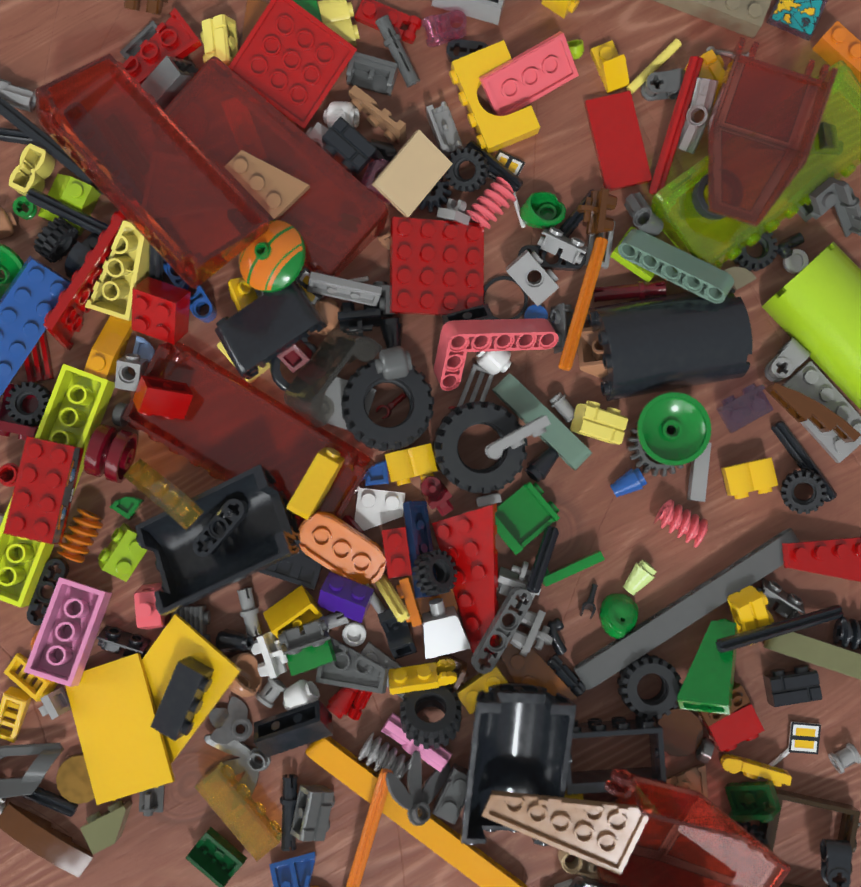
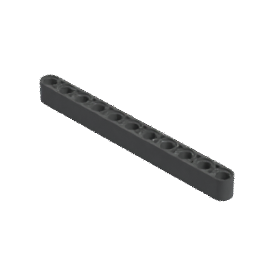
M789 528L780 532L635 626L623 638L615 639L574 667V671L586 690L599 685L728 601L727 596L740 592L741 589L749 585L751 586L784 564L782 543L800 542L793 530Z

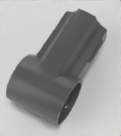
M631 193L625 198L626 203L624 206L633 218L634 225L651 236L659 235L663 229V221L656 215L642 193Z

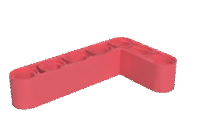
M544 318L449 321L445 323L441 330L434 364V374L444 391H452L461 382L467 352L546 350L554 347L559 337L551 323Z

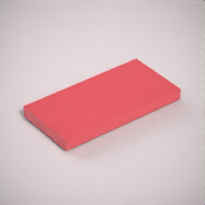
M560 31L484 74L479 79L494 115L505 116L522 109L579 75L565 35Z

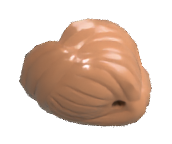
M247 652L230 657L229 659L241 669V672L229 686V689L240 697L255 695L262 684V677L257 669L258 661L256 657Z

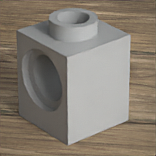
M128 353L118 359L115 388L136 392L141 375H147L148 359L140 358V355ZM128 367H132L135 370V376L128 372Z

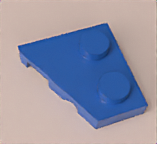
M316 852L269 864L273 887H309L315 865Z

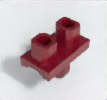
M427 476L421 481V494L432 510L437 508L441 516H445L454 509L448 500L452 495L442 481L435 476Z

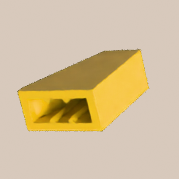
M324 447L320 450L286 509L308 520L321 507L345 458L341 457L340 453L333 448Z

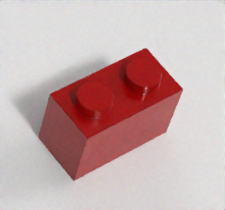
M141 375L133 402L137 411L143 415H158L167 419H184L193 394L187 383Z
M406 526L381 530L388 579L412 575Z
M747 703L709 727L703 721L711 740H714V746L721 752L734 750L738 743L744 740H754L759 736L758 733L765 731L751 703Z

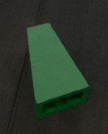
M728 619L711 620L678 694L677 701L680 709L731 714L737 649L720 653L717 650L716 641L738 634L736 622Z

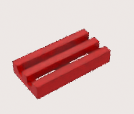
M43 333L40 337L46 375H42L40 355L36 343L32 349L36 377L34 375L31 352L24 361L28 383L54 379L46 333Z

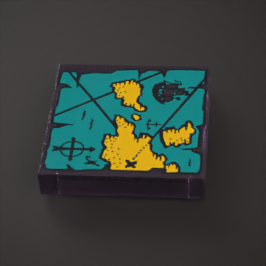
M776 0L766 23L809 41L828 0Z

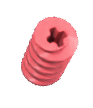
M496 177V183L492 182L490 184V190H484V197L479 196L477 198L478 204L473 203L471 210H466V215L471 216L470 219L474 223H480L481 227L490 229L491 226L488 221L497 222L494 214H504L500 207L503 206L509 209L510 205L507 200L516 201L513 188L501 177Z
M671 499L666 501L658 511L654 524L661 520V529L667 524L670 525L668 533L671 534L677 529V538L685 534V542L689 543L694 539L693 547L697 548L708 531V521L704 518L699 521L700 517L698 514L691 516V510L689 509L682 511V505L677 504L674 506V501Z

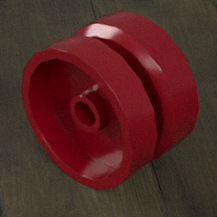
M100 424L93 432L84 458L85 473L96 477H101L105 474L106 480L122 483L129 474L135 459L138 446L137 434L121 430L118 433L115 427Z

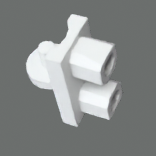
M271 631L257 637L251 652L254 655L262 653L264 662L258 664L259 675L261 677L270 676V679L286 672L285 663L288 662L286 654L283 655L279 639L277 640Z

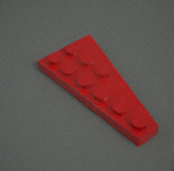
M122 205L119 211L114 212L110 225L100 233L97 245L86 254L85 263L80 270L75 271L71 284L67 290L61 292L57 305L47 313L44 319L45 323L43 326L62 347L71 350L74 344L70 342L74 332H80L83 326L82 316L84 312L88 313L91 310L85 307L86 302L92 296L95 282L101 276L103 264L109 258L112 244L123 220L136 218L132 209L125 205Z
M497 503L432 523L440 550L446 551L447 555H451L452 559L450 562H455L456 564L453 570H457V574L454 575L457 581L453 583L455 585L453 593L472 653H474L498 609V600H496L498 550L495 546V535L497 534L495 512H497ZM498 634L490 638V646L499 645ZM485 647L484 650H486L487 653L490 652L491 655L494 654V652H491L487 647Z

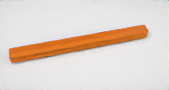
M596 237L558 365L559 369L564 371H570L573 365L608 240L606 238Z
M382 768L379 774L346 887H360L389 791L386 784V774L388 772L393 773V771L387 768Z

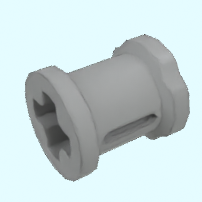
M269 676L268 683L261 692L255 694V697L263 705L272 708L275 699L281 692L286 690V686L277 678L270 679Z
M847 743L845 748L835 754L832 752L828 754L832 765L840 774L844 773V769L852 764L861 763V756L851 743Z

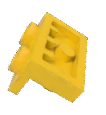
M243 277L228 281L230 297L235 303L238 312L258 299L255 289L247 284Z

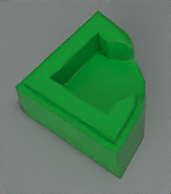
M124 497L116 500L110 508L126 519L131 520L144 500L138 497Z

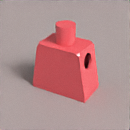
M161 583L143 584L134 593L137 628L145 630L165 628L169 623L170 614L162 616L155 607L156 599L154 592H164Z

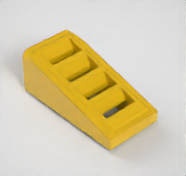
M17 653L4 671V674L36 702L41 701L40 698L53 692L58 683L29 674L24 679L27 674L24 670L28 658L21 653ZM22 664V665H23V668L21 669V671L19 672V674H17L16 671L18 670V668H19L20 665ZM37 677V678H38L37 681L35 682L34 685H32V682H33V681L35 680V678Z
M13 686L3 693L1 700L0 738L15 743L32 697L24 690ZM8 707L15 708V709L18 710V712H17V711H14V710H12V709H9ZM5 716L15 719V721L7 719ZM2 725H5V726H8V727L13 728V730L11 731V730L2 728L1 726H2Z

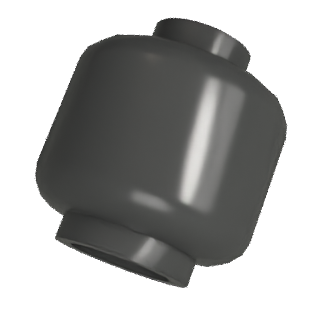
M401 346L382 349L379 352V359H375L377 374L382 373L384 379L388 381L406 377L409 370H412L409 351H405Z

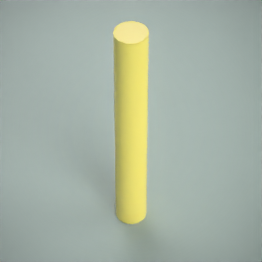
M675 39L626 89L628 91L631 90V94H633L651 73L655 72L682 46L681 42Z

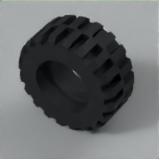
M374 359L365 366H360L351 375L342 396V417L345 420L348 431H351L358 442L361 441L368 448L379 449L378 451H395L412 444L426 431L434 413L432 411L434 397L431 396L432 388L430 383L427 384L425 381L426 376L422 372H417L415 370L416 366L412 364V370H409L406 377L388 381L384 379L382 373L377 374ZM381 383H392L404 390L409 399L410 408L407 417L402 423L393 427H382L375 424L368 417L365 410V399L368 392L374 386Z
M469 402L451 410L442 419L441 425L437 428L433 445L435 460L442 474L457 487L472 493H491L493 490L503 489L507 483H512L515 480L514 476L523 469V466H521L523 460L527 458V453L525 452V446H528L527 438H524L525 443L515 449H512L511 446L504 449L501 457H499L494 465L481 470L470 468L461 460L458 453V441L467 428L477 424L490 426L501 438L522 427L517 421L518 418L513 413L507 411V408L492 402Z

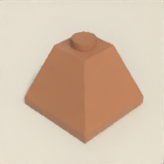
M592 327L583 328L577 347L580 370L602 379L608 375V370L603 366L602 356L604 355L603 345L599 344L598 331L593 332Z

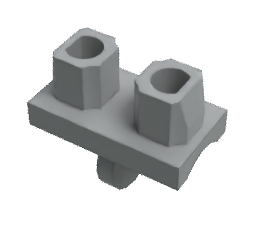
M523 561L521 567L512 565L511 570L500 567L498 573L499 594L507 596L513 587H523L526 589L531 570H528L529 562ZM539 591V593H537V594L531 593V595H532V600H533V598L535 597V595H538V596H539L540 591ZM522 594L519 596V599L524 602L525 598Z
M541 610L537 614L532 611L526 612L520 624L530 628L528 634L516 630L510 641V644L521 650L520 655L527 656L534 640L537 641L535 645L537 650H542L544 644H552L553 638L548 635L550 631L548 626H543L542 631H538L546 612Z

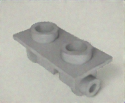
M554 227L543 230L542 234L546 235V237H540L537 245L541 246L540 249L556 255L558 249L561 248L563 251L560 258L574 265L575 263H581L584 256L580 253L586 254L588 248L584 246V241L576 237L569 239L563 236L561 230Z

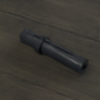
M285 774L282 776L283 791L280 797V803L282 804L281 850L290 851L291 847V850L294 851L296 850V838L290 832L298 798V775L289 774L288 777Z

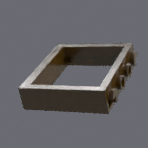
M775 788L781 807L783 800L841 812L842 818L837 840H848L852 847V854L856 851L857 829L861 826L859 822L860 811L849 804ZM781 810L774 817V820L766 823L760 822L758 831L764 832L762 838L763 840L767 839L768 843L765 844V847L769 848L768 852L771 855L773 854ZM763 860L761 861L762 864L751 868L748 882L757 885L770 864ZM774 880L770 887L804 886Z

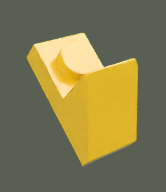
M613 40L590 50V55L607 94L627 87L630 84L625 55L619 56Z

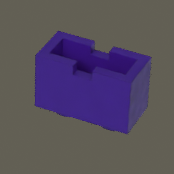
M329 572L320 590L317 606L334 613L339 611L344 613V617L362 623L370 606L374 589Z

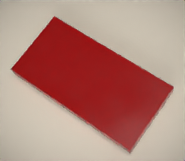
M631 90L586 100L584 105L604 188L613 191L651 182L652 177Z

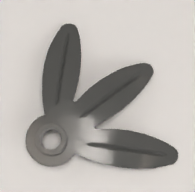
M207 734L204 736L206 743L223 752L238 756V758L224 761L213 767L205 774L204 779L206 781L224 780L245 771L237 786L232 803V810L238 812L252 796L258 782L259 771L268 768L271 763V756L267 757L258 747L251 749L245 743L235 740L226 745L217 744L210 739L211 734ZM257 756L261 757L263 761L258 760Z
M417 750L412 754L408 767V791L402 782L390 772L386 774V784L392 798L401 807L407 809L408 819L411 824L421 826L429 820L431 812L428 804L440 791L451 768L450 764L447 763L441 772L435 770L422 788L421 755Z

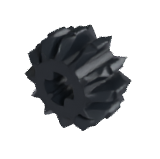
M444 176L432 188V192L435 190V195L431 196V193H429L422 200L419 206L420 210H424L428 206L429 213H432L433 207H436L438 210L439 207L442 208L441 204L447 205L448 199L446 197L451 196V190L447 189L450 186L449 181L442 182Z

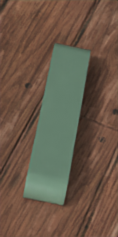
M638 229L630 230L618 247V252L624 259L713 303L723 302L734 285V279L729 273Z
M508 373L492 389L495 395L525 424L542 415H546L551 424L545 427L547 431L539 435V437L550 448L555 450L559 457L573 470L576 471L592 454L589 448L512 374Z

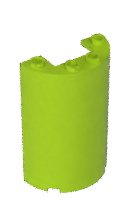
M833 241L761 307L791 338H795L811 353L809 357L861 409V269Z

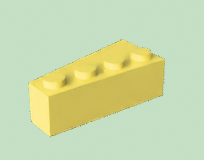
M137 218L123 220L112 244L109 258L103 264L101 276L95 282L92 296L86 302V308L127 321L132 320V288L149 276V242L156 239L158 225Z

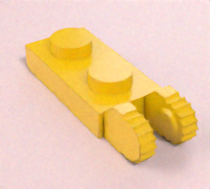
M443 659L437 663L389 669L390 694L439 688V686L454 684L457 681V674L452 672L456 669L455 661L453 659Z
M729 753L723 754L720 758V764L727 772L736 774L742 771L743 775L748 778L758 779L759 776L767 779V781H773V784L782 787V784L789 786L791 784L792 777L785 769L741 756L729 755Z

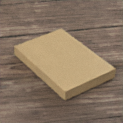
M417 130L372 185L405 217H409L453 163L420 130Z

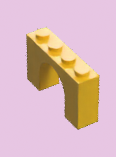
M504 40L452 61L451 71H449L453 85L457 84L460 90L458 97L461 105H466L469 114H467L469 124L471 128L475 127L478 133L476 136L477 143L481 149L486 150L489 154L538 134L540 129L532 106L509 115L496 116L485 111L478 101L477 90L481 85L479 77L512 59Z

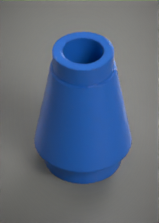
M631 468L611 484L610 487L615 496L619 497L643 489L647 482L639 468L634 470Z

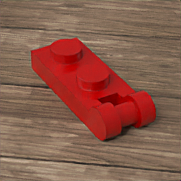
M375 0L361 1L354 16L355 21L380 31L375 21L388 15L396 33L400 34L401 41L409 44L414 43L416 39L415 33L421 28L423 23L419 17L407 15ZM403 24L408 26L407 30L401 29Z

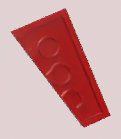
M176 8L169 13L171 17L165 23L161 22L155 29L157 32L149 41L145 39L140 45V51L135 56H130L110 77L126 99L139 88L166 56L183 59L202 46L198 37Z
M861 537L782 543L784 568L861 582Z

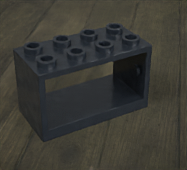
M618 716L612 717V721L590 718L588 722L578 723V720H575L572 738L649 734L651 767L571 772L572 756L570 753L565 789L567 794L637 790L629 788L634 777L667 786L663 728L653 718L650 720L644 716L642 718L635 716L636 719L626 720V717Z

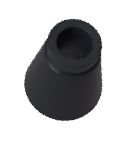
M400 318L381 319L382 325H380L386 347L401 346L403 323L400 322Z
M548 447L527 463L525 472L536 482H539L541 479L545 480L559 457L558 453Z
M230 629L220 631L216 637V647L223 653L251 650L254 643L251 635Z

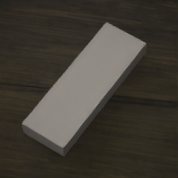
M311 272L307 291L377 306L382 287Z

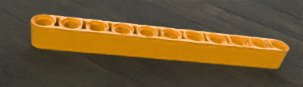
M330 736L310 743L305 750L306 755L371 804L379 773L375 772L370 766H366V763L362 760H358L357 756ZM388 791L382 813L480 887H528L475 845L461 843V835L431 813L429 820L421 826L411 824L408 819L407 809L401 807Z

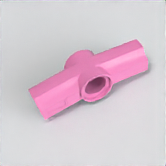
M394 713L389 716L381 729L383 733L400 743L401 747L410 755L417 750L421 755V759L439 772L443 770L453 755L440 744L439 749H434V746L424 749L423 744H420L419 747L414 745V739L409 741L406 738V733H403L401 718Z

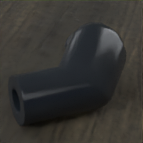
M371 139V144L381 152L388 165L397 154L394 146L391 143Z
M798 232L784 239L778 245L777 254H780L783 259L789 258L793 253L792 249L804 243V237Z
M555 618L547 624L550 628L548 635L553 638L551 645L555 653L562 655L567 651V648L558 631L563 630L564 625L560 618Z

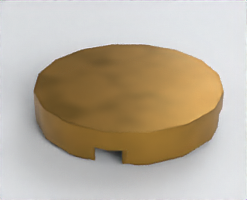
M83 753L73 755L65 760L58 769L56 776L57 788L60 794L69 802L77 804L93 800L95 797Z

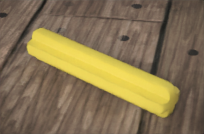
M383 573L382 577L375 582L377 588L399 622L408 620L410 615L406 606L385 573Z

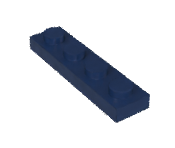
M407 501L403 503L411 569L412 567H417L413 564L418 559L417 556L433 551L426 501ZM433 566V575L437 580L436 569ZM413 580L415 598L434 597L421 593V587L417 588L415 585L418 581Z

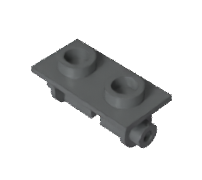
M852 188V203L848 205L839 201L834 205L845 237H848L852 232L861 236L860 200L854 195Z
M561 303L551 307L550 321L559 337L557 344L553 347L554 354L562 352L568 334L567 327H570L574 309H572L570 304L565 305V303Z
M761 579L762 588L757 587L756 590L758 592L762 591L767 597L769 604L766 606L771 608L775 602L779 603L774 610L787 619L799 616L800 613L805 614L803 601L799 596L794 593L788 594L773 580Z
M317 619L303 624L305 631L303 634H300L298 626L281 631L282 634L277 636L283 655H294L301 652L302 648L311 645L312 647H318L323 645L326 640L331 639L327 630L323 631L327 629L325 620L320 621Z
M165 784L158 788L154 787L140 792L139 812H143L144 816H152L153 812L163 813Z

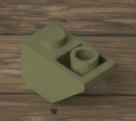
M131 799L124 803L118 800L107 807L108 811L102 814L100 811H97L86 818L87 822L80 829L92 854L115 844L122 836L132 806Z

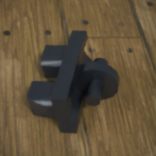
M345 302L341 305V312H338L340 330L349 329V333L358 332L359 339H364V332L373 331V327H380L382 325L381 311L378 309V306L364 304V310L355 311L354 303Z

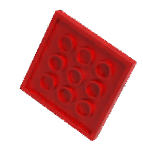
M271 0L225 72L305 129L356 53L357 48L293 0Z
M392 217L390 236V313L442 316L483 305L484 227H481L480 223L471 222L467 226L456 221Z

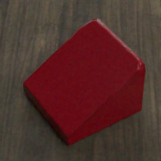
M299 340L277 355V357L294 373L310 361L313 352L302 340Z

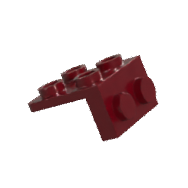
M9 384L5 389L0 410V435L10 437L11 432L19 434L18 439L26 441L27 436L35 437L39 425L29 426L20 424L8 415L10 410L6 409L5 405H9V402L5 400L6 397L11 396L8 393L10 389L15 390V385ZM34 395L26 396L22 402L24 411L27 413L34 412L38 408V399Z

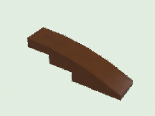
M776 383L765 388L798 423L809 419L822 433L833 430L845 443L855 442L861 436L842 417L810 397Z
M11 802L7 803L0 814L1 830L35 854L78 878L93 858L92 852L72 843V837L52 828L51 822Z

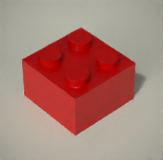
M151 277L145 278L132 288V330L174 345L188 333L191 291Z

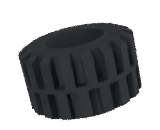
M645 654L626 666L624 670H620L621 678L617 679V684L619 685L617 689L623 703L641 718L644 716L652 720V717L661 719L662 714L668 716L671 714L670 709L672 707L674 709L678 707L676 701L683 685L679 682L681 677L675 671L676 669L664 659L655 655L649 656ZM650 673L658 674L662 681V687L658 695L651 699L640 698L637 693V685L640 679Z
M449 685L446 687L439 686V688L412 691L409 694L405 693L403 702L400 704V718L403 733H406V738L409 741L414 739V745L417 747L423 744L424 749H429V746L439 749V744L446 746L449 744V738L454 740L456 732L460 730L462 711L457 693H452V688ZM426 707H436L445 714L441 720L433 723L424 722L417 716Z

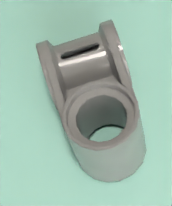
M791 338L766 365L764 370L765 377L771 382H779L787 378L811 353L795 338ZM777 366L780 367L779 373L776 372Z

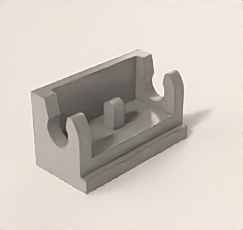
M441 102V106L438 108H434L433 105L427 106L426 116L439 150L447 157L452 152L456 153V150L459 148L464 149L446 102Z

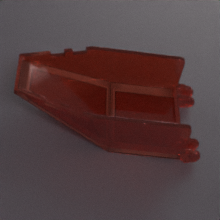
M740 37L730 57L708 121V211L757 227L806 164L838 68L833 67L829 71V65L824 63L819 71L818 79L810 77L815 66V60L812 59L809 60L804 74L754 59L759 43L754 41L747 57L741 55L746 39Z
M624 769L613 770L610 776L613 781L609 780L604 785L607 792L619 796L615 803L637 805L639 812L649 818L621 875L596 865L599 881L603 885L611 887H779L791 870L786 862L699 791L633 775Z

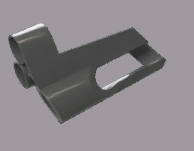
M61 743L0 746V759L7 756L38 755L23 777L0 778V799L32 795L54 761L64 751Z

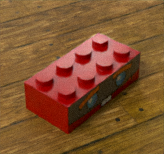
M26 437L4 534L49 544L62 543L84 448L35 437Z

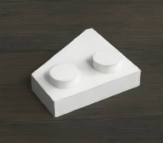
M358 488L355 522L365 531L403 517V503L405 502L406 493Z

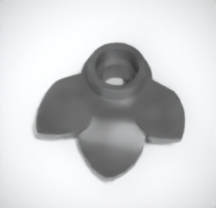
M232 696L227 709L214 708L209 713L210 722L216 728L210 736L212 741L220 745H226L233 740L245 741L251 736L253 727L250 720L247 719L248 708L242 700ZM243 725L245 728L244 733L238 734L236 726Z

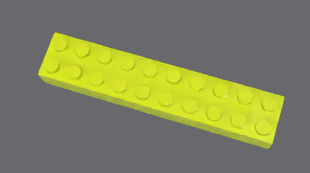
M63 364L35 438L84 448L74 489L75 492L84 469V458L88 443L93 432L102 422L115 388V382ZM10 500L0 526V600L22 608L30 605L54 544L4 534L11 503Z

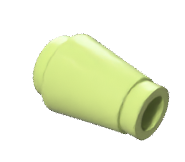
M642 559L639 563L636 562L623 588L634 596L655 578L654 575L657 571Z

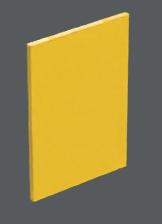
M178 614L172 617L142 659L156 712L178 661L190 656L214 669L211 676L212 684L203 694L201 699L203 705L199 712L194 715L192 720L194 725L190 733L176 741L162 734L170 764L174 762L241 672L238 666Z
M140 653L121 657L118 660L85 670L78 686L69 687L65 685L97 805L112 800L115 801L118 798L154 787L158 788L161 785L175 781L163 735L150 727L156 715V709Z

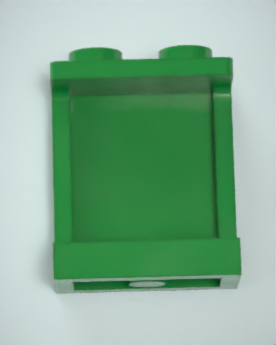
M530 481L525 483L497 507V512H495L497 534L515 555L520 553L547 526L560 519L557 515L560 512L551 500L548 503L541 496L544 494V491L536 482L534 484H531Z

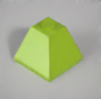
M57 174L48 193V196L91 216L101 195L93 186L74 177ZM43 208L38 213L39 217L53 222L54 218H59V216ZM66 220L78 230V235H82L84 228Z

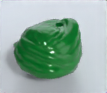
M540 191L532 193L527 198L526 202L520 207L519 214L527 226L548 229L556 226L565 218L566 208L562 202L558 201L555 194Z
M615 593L604 598L599 615L603 630L609 636L620 639L635 628L638 621V606L631 597L622 593Z

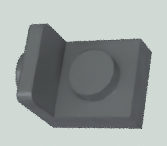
M832 177L809 194L814 212L820 216L839 201L848 205L853 202L849 184Z
M385 281L373 282L374 286L382 287L381 296L377 303L378 309L381 311V318H390L395 314L390 313V285H387Z

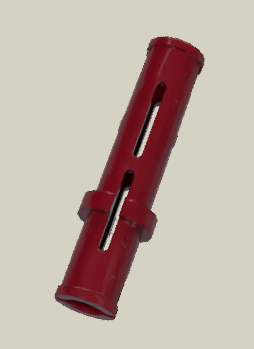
M642 280L635 284L595 287L593 292L594 302L639 298L641 300L650 296H665L666 283L665 280L645 283Z

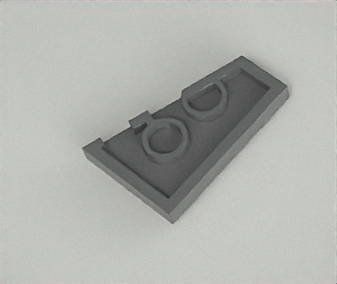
M330 636L336 661L317 668L316 682L380 694L386 693L389 669Z

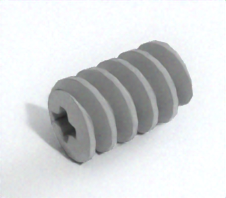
M373 731L360 749L358 760L368 757L366 766L374 762L375 772L380 768H387L392 770L394 775L400 780L408 770L410 759L404 763L405 754L403 753L396 757L397 748L388 751L390 743L385 742L381 745L382 737L378 736L373 740Z

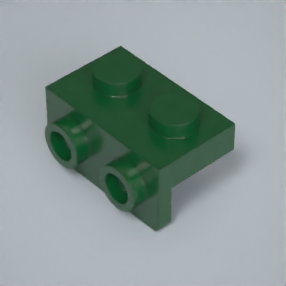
M773 781L728 783L724 787L731 806V811L727 814V818L730 821L746 823L750 820H759L762 823L774 820V817L781 810Z
M210 827L188 853L186 859L215 885L225 887L231 877L245 863L247 857Z

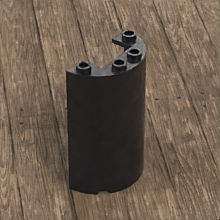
M732 287L721 303H713L689 291L589 308L587 313L588 324L592 326L593 332L598 331V341L600 345H603L604 355L602 356L603 366L608 370V375L603 377V382H601V392L603 396H606V401L743 377L750 367V363L747 362V355L752 354V330L748 312L742 298L735 297L733 294L735 289Z
M259 464L135 526L138 544L141 548L154 552L156 557L155 565L162 578L161 586L164 592H154L156 599L155 607L160 615L164 616L299 552L300 549L296 545L301 543L296 517L292 511L286 509L289 501L284 491H280L279 488L274 486L273 483L276 482V479L264 466ZM235 498L243 499L248 505V514L213 555L207 557L196 555L193 551V541L228 500ZM232 505L234 511L231 515L225 517L230 518L233 514H239V505ZM218 521L215 525V530L218 534L222 535L226 531V525L223 521ZM211 537L208 541L201 542L204 545L202 550H209L207 544L215 538Z
M520 683L489 686L487 692L481 690L477 694L461 843L467 845L486 844L483 830L488 832H495L497 830L518 832L482 816V810L491 790L565 797L576 705L572 700L560 693H556V696L551 695L547 692V688ZM532 838L534 844L548 846V844Z

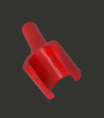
M401 393L389 404L378 406L376 412L385 407L387 414L382 419L390 417L392 409L405 399L406 395Z

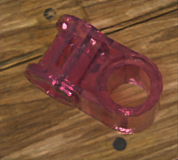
M460 10L431 15L424 18L421 22L422 27L426 30L428 38L426 44L429 47H436L454 39H462L467 33V17ZM455 22L462 24L459 28H454L451 25Z

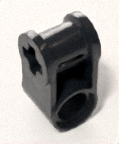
M822 839L820 843L821 878L830 887H849L851 883L852 861L850 842L848 840Z

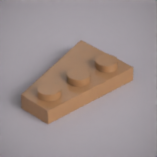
M354 85L348 91L350 102L359 112L362 111L367 115L366 118L375 128L379 126L384 131V136L391 143L396 142L402 146L407 140L406 124L401 120L396 123L390 111L386 108L379 110L377 102Z
M243 150L224 166L274 220H277L311 188L305 182Z

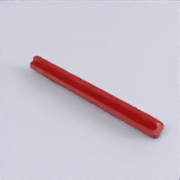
M691 56L686 68L649 189V194L653 196H662L687 111L694 94L697 77H699L704 61L699 56Z

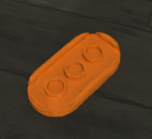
M328 512L313 513L308 520L304 519L298 529L301 538L299 545L307 556L333 573L362 585L373 584L382 577L386 565L385 553L376 542Z

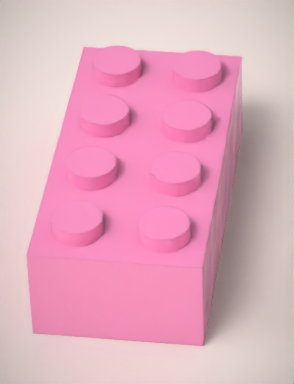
M59 577L24 672L69 687L78 686L112 593Z

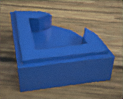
M386 460L378 462L370 469L366 476L365 486L389 484Z

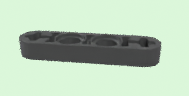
M515 587L509 592L474 651L471 663L479 673L487 674L493 670L531 606L532 595L525 588ZM523 594V597L525 598L524 602H518L515 599L516 596H521ZM510 605L519 610L518 613L509 608ZM507 613L513 614V622L507 626L503 625V616ZM498 634L501 636V643L498 646H490V638ZM485 647H487L491 652H494V654L491 655L490 652L487 653V651L484 650ZM486 657L488 663L481 665L478 660Z

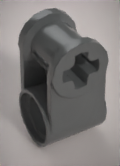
M677 68L670 71L651 73L641 87L642 97L648 101L677 99L685 75V69Z

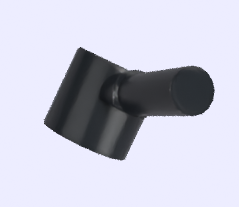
M592 584L587 602L583 603L580 609L581 617L584 609L591 611L590 619L594 616L596 611L594 598L598 587L596 584Z

